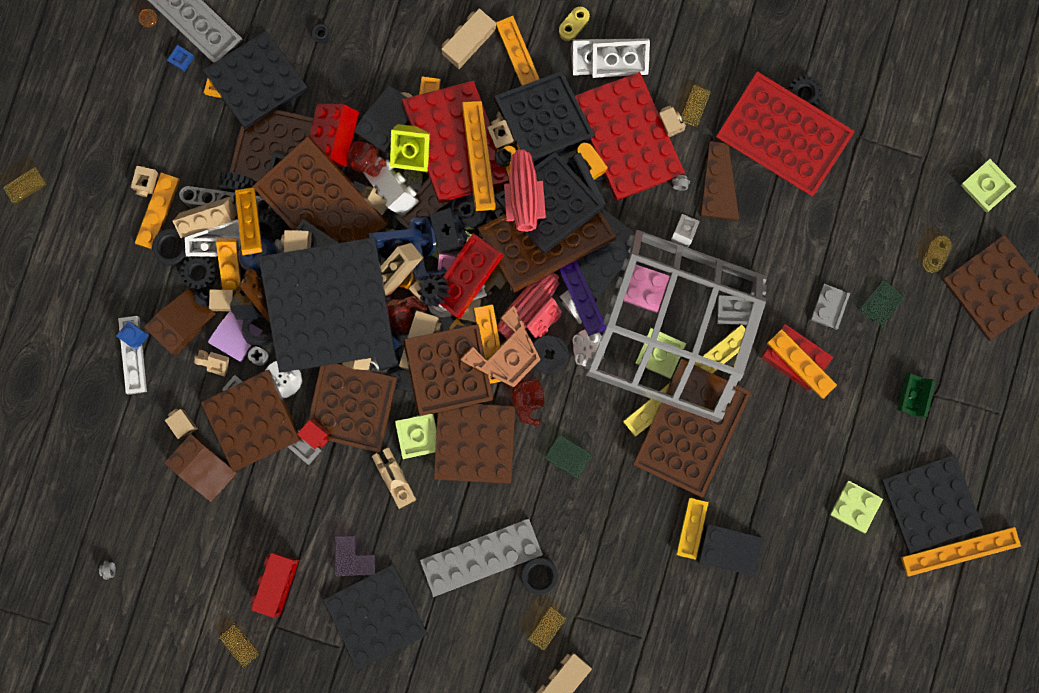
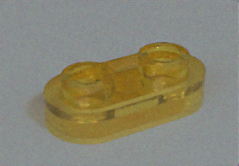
M938 236L931 242L923 260V266L928 272L934 273L943 267L952 247L948 237ZM943 242L945 244V248H941L939 243ZM932 259L937 261V265L932 264Z

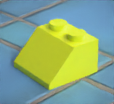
M397 124L391 130L390 167L427 172L430 133L416 126Z

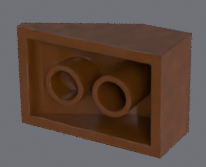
M189 288L159 311L144 326L171 354L176 356L216 315L208 306L202 307L198 305L193 299L194 293Z
M190 434L164 462L173 472L210 502L238 474L236 471L233 472L231 467L193 434Z

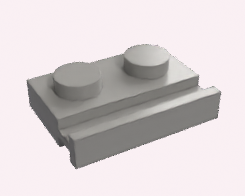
M823 284L810 320L837 330L850 293Z
M719 295L717 324L747 325L753 302L736 296Z

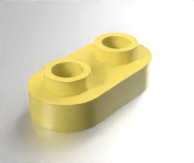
M576 7L560 25V37L565 41L575 39L588 24L589 11L584 7ZM581 13L584 17L578 18L577 14ZM567 27H570V28L572 29V31H571V32H567V31H565V29H566Z

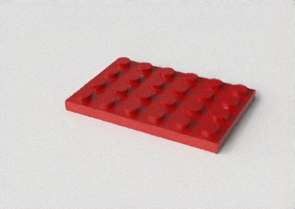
M640 72L575 95L595 135L594 138L589 140L590 144L608 167L604 175L616 201L676 178L677 175L685 174Z
M757 72L716 137L813 197L855 131Z
M474 81L402 99V105L410 126H416L430 133L427 173L438 203L473 194L462 103L481 101ZM482 104L494 188L509 184V176L505 167L498 165L495 161V151L498 149H496L488 127L491 125Z

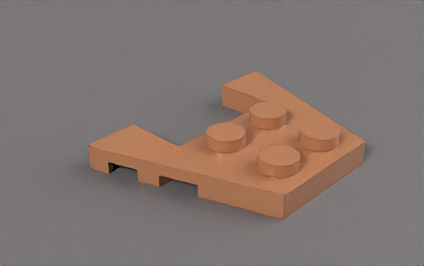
M512 305L500 317L513 331L506 341L487 360L474 347H471L460 360L515 387L541 359L524 328L522 320H520L516 308Z

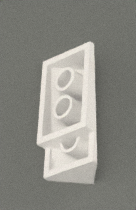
M573 40L570 48L573 75L592 74L593 78L630 76L638 72L641 75H647L649 70L650 40Z

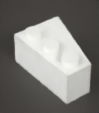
M379 157L363 173L372 186L376 187L379 191L378 195L381 198L384 197L387 201L385 205L397 214L404 216L419 202L416 198L417 193L411 186L407 187L404 183L406 179L399 172L396 173L393 170L394 167H390V160L387 159L385 161Z
M238 217L234 218L232 222L186 236V256H218L217 238H237L239 251L241 241Z

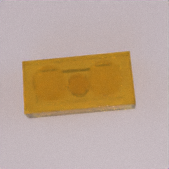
M693 85L681 116L682 122L698 127L711 91Z
M34 167L4 186L3 189L12 203L16 204L47 185L39 170Z
M549 607L528 640L544 651L566 620V617Z
M236 624L219 637L243 668L260 655Z

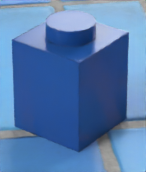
M127 321L116 336L131 348L138 350L149 334L134 323Z

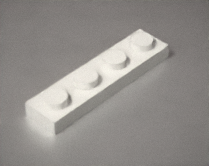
M139 316L118 318L119 330L123 328L127 321L134 323L140 328ZM121 340L126 394L147 392L142 345L136 350Z

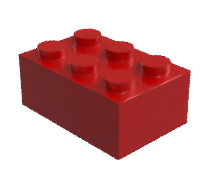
M317 104L309 136L336 166H346L359 112L344 104Z
M786 324L780 328L823 371L826 369L833 356ZM770 346L766 348L760 357L762 360L807 391L811 389Z
M278 552L271 553L270 556L267 555L263 567H266L264 575L261 574L257 582V586H259L257 594L254 593L250 605H253L252 611L272 618L281 615L299 559Z

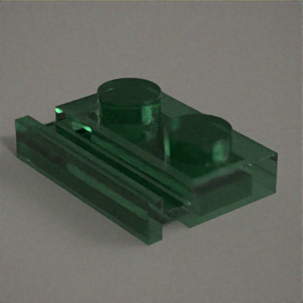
M882 280L859 311L882 327L904 300L905 296L901 295L898 290L885 280Z
M558 435L545 460L578 479L592 454Z

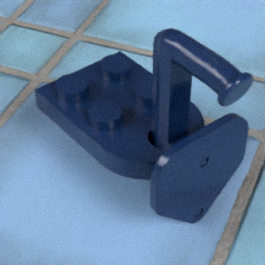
M427 216L415 217L410 220L407 230L369 233L366 239L376 237L378 253L382 250L394 252L398 246L410 243L414 245L421 255V246H424L426 256H431L436 249L433 225ZM416 225H423V232L417 230ZM423 259L413 269L414 277L418 281H423L422 277L428 278L429 274H439L443 277L447 272L444 267L441 270L426 272Z

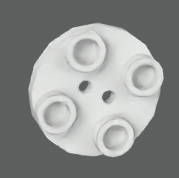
M584 329L573 337V352L578 365L585 367L588 358L592 359L602 338L599 332L588 336Z
M277 361L270 364L266 369L270 370L282 398L294 395L302 384L300 370L279 373Z

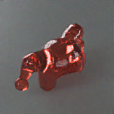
M356 141L351 144L350 151L346 155L347 166L356 172H365L372 177H377L387 163L381 159L378 165L375 166L379 148L362 141Z
M413 296L403 300L392 299L388 301L387 307L392 333H400L411 327L415 316L411 308L416 307L420 312L424 313L427 310L426 305L421 304Z
M521 379L515 387H512V401L518 408V416L521 423L533 424L535 427H539L541 421L539 419H532L529 415L531 411L544 407L542 386L537 379L527 381Z

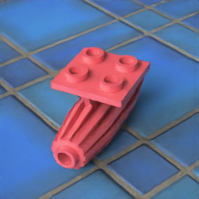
M521 149L515 151V154L511 156L509 184H504L507 221H515L517 230L527 232L536 229L537 219L546 218L543 181H537L531 154Z
M554 272L528 285L508 307L509 309L513 305L516 308L517 314L525 326L524 328L527 327L536 340L546 335L550 325L557 322L562 313L556 301L551 298L560 284L558 282L559 277ZM500 320L497 330L507 339L513 331Z

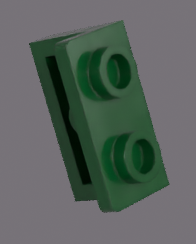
M906 373L897 411L914 417H927L936 381Z

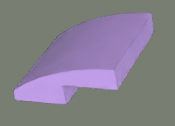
M231 311L222 320L208 341L211 345L240 362L243 361L252 346L243 338V319L236 320L234 313ZM251 323L249 324L250 333L260 337L263 330Z

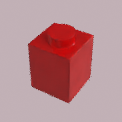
M312 418L297 435L312 448L317 449L319 446L323 448L330 440L328 435L331 432Z

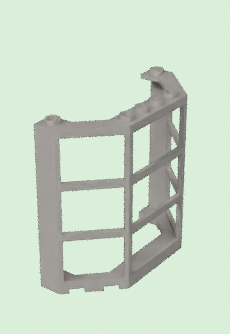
M636 230L634 235L630 234L627 242V245L630 246L628 250L630 253L629 259H625L621 270H624L623 277H619L615 288H618V291L611 298L609 306L612 309L610 314L607 313L603 324L606 327L592 359L588 358L585 369L588 371L586 376L719 422L723 419L726 406L731 402L736 389H733V386L736 387L737 382L741 381L766 304V298L762 297V295L766 294L767 285L764 284L766 283L767 276ZM641 242L674 253L673 267L639 255ZM681 256L715 268L714 281L680 270ZM637 261L672 273L651 338L615 325ZM722 271L754 282L751 293L747 294L722 285ZM678 276L713 288L692 353L657 340ZM719 291L753 302L734 367L698 355ZM612 332L648 344L633 381L598 370ZM654 347L689 359L673 396L638 384ZM695 362L731 374L719 400L715 404L714 410L679 399Z

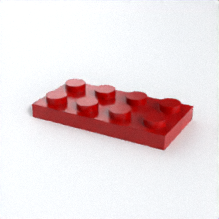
M473 233L443 276V278L448 280L447 285L451 289L447 291L450 297H445V303H440V305L460 319L504 255Z

